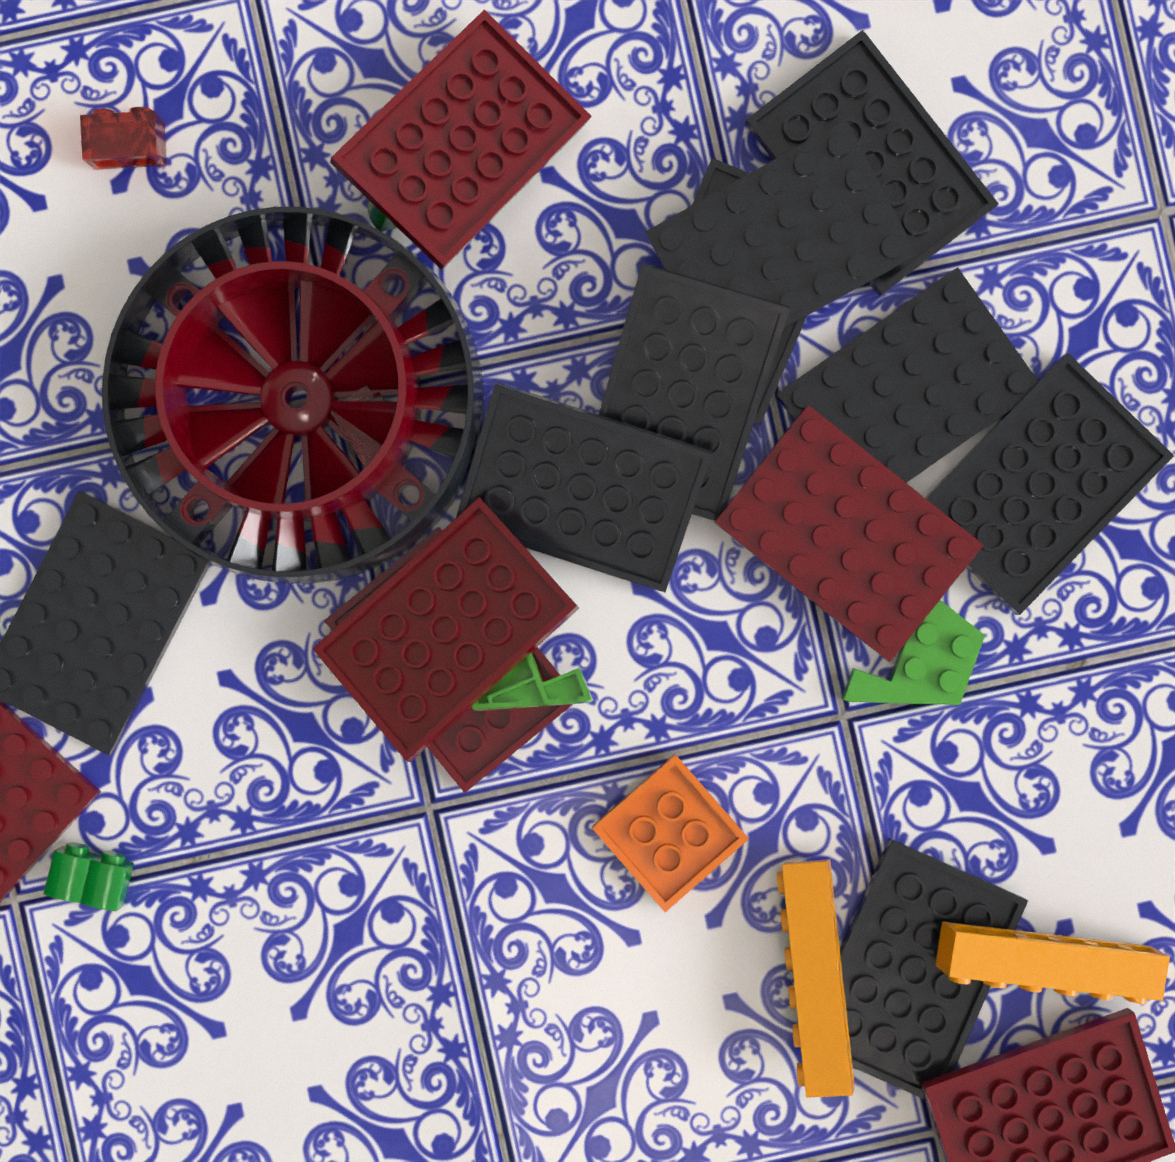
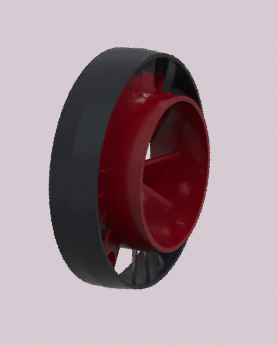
M269 207L227 216L200 228L165 252L147 270L129 295L111 333L102 378V407L111 451L123 479L146 513L173 539L207 562L237 575L277 583L315 584L356 576L389 562L421 540L441 520L457 498L470 471L483 425L484 385L475 342L463 313L439 277L416 254L399 241L371 225L346 215L307 207ZM312 225L328 227L321 267L307 264ZM283 226L286 261H272L267 228ZM356 233L375 240L396 253L364 291L357 285L339 276ZM240 236L250 265L237 269L226 242ZM199 257L202 258L216 279L202 290H199L181 274L186 267ZM394 280H401L405 283L404 290L396 296L387 294L386 291L389 283ZM429 283L441 299L397 328L394 321L425 285ZM296 287H300V361H298L297 356V333L295 311ZM187 295H194L181 310V300ZM156 301L176 316L163 344L138 334ZM223 317L231 323L271 367V372L262 367L219 328L218 322ZM373 319H376L377 321H376V322L357 340V342L326 372V370L337 360V358H338V357L348 348V346L359 336V334L369 325V323H370ZM455 324L460 340L413 356L408 346L409 343ZM128 365L156 370L155 379L127 376ZM466 368L468 384L421 388L419 375ZM187 388L260 396V402L190 406L187 402ZM304 390L307 395L305 404L302 407L293 408L290 402L291 396L296 391ZM398 395L397 402L338 401V398ZM157 406L158 415L125 420V409ZM422 409L466 414L464 429L421 421ZM268 423L275 427L227 482L210 472L207 468ZM326 427L332 428L369 462L361 472L358 471L324 430ZM301 437L305 501L284 504L294 438ZM168 441L170 448L135 463L132 455L133 452ZM414 443L455 458L450 471L436 494L403 467ZM187 470L198 482L171 513L166 516L154 501L151 493ZM409 486L417 487L420 494L418 501L411 506L404 505L401 500L402 491ZM379 493L412 521L393 538H390L367 504L368 501ZM205 501L209 508L208 515L199 521L195 517L194 509L199 502ZM235 506L246 512L228 558L225 559L200 544L230 509ZM343 514L362 554L352 560L336 517ZM271 518L278 520L271 571L261 568ZM311 521L318 569L307 570L304 522Z

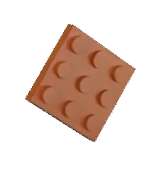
M676 754L672 755L592 825L595 833L664 912L668 911L749 840L747 835Z

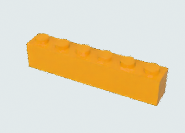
M830 859L787 862L782 864V871L777 872V887L779 894H785L786 909H781V926L783 932H789L790 947H785V964L787 970H793L794 985L789 986V1003L791 1009H797L798 1024H793L795 1048L801 1047L802 1063H797L799 1087L805 1086L806 1098L852 1096L855 1090Z
M942 922L935 966L948 976V980L958 984L967 985L971 983V980H980L985 985L994 988H1006L1007 984L1019 985V988L1030 992H1042V988H1051L1055 992L1066 996H1077V992H1087L1090 996L1097 999L1112 1000L1114 995L1123 996L1125 1000L1133 1003L1147 1004V999L1163 1001L1170 956L1147 945Z

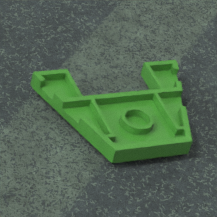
M940 600L900 649L889 681L852 668L842 699L848 702L960 705L985 635Z
M531 652L472 707L473 710L482 711L582 704L592 702L593 698L580 668L543 682Z

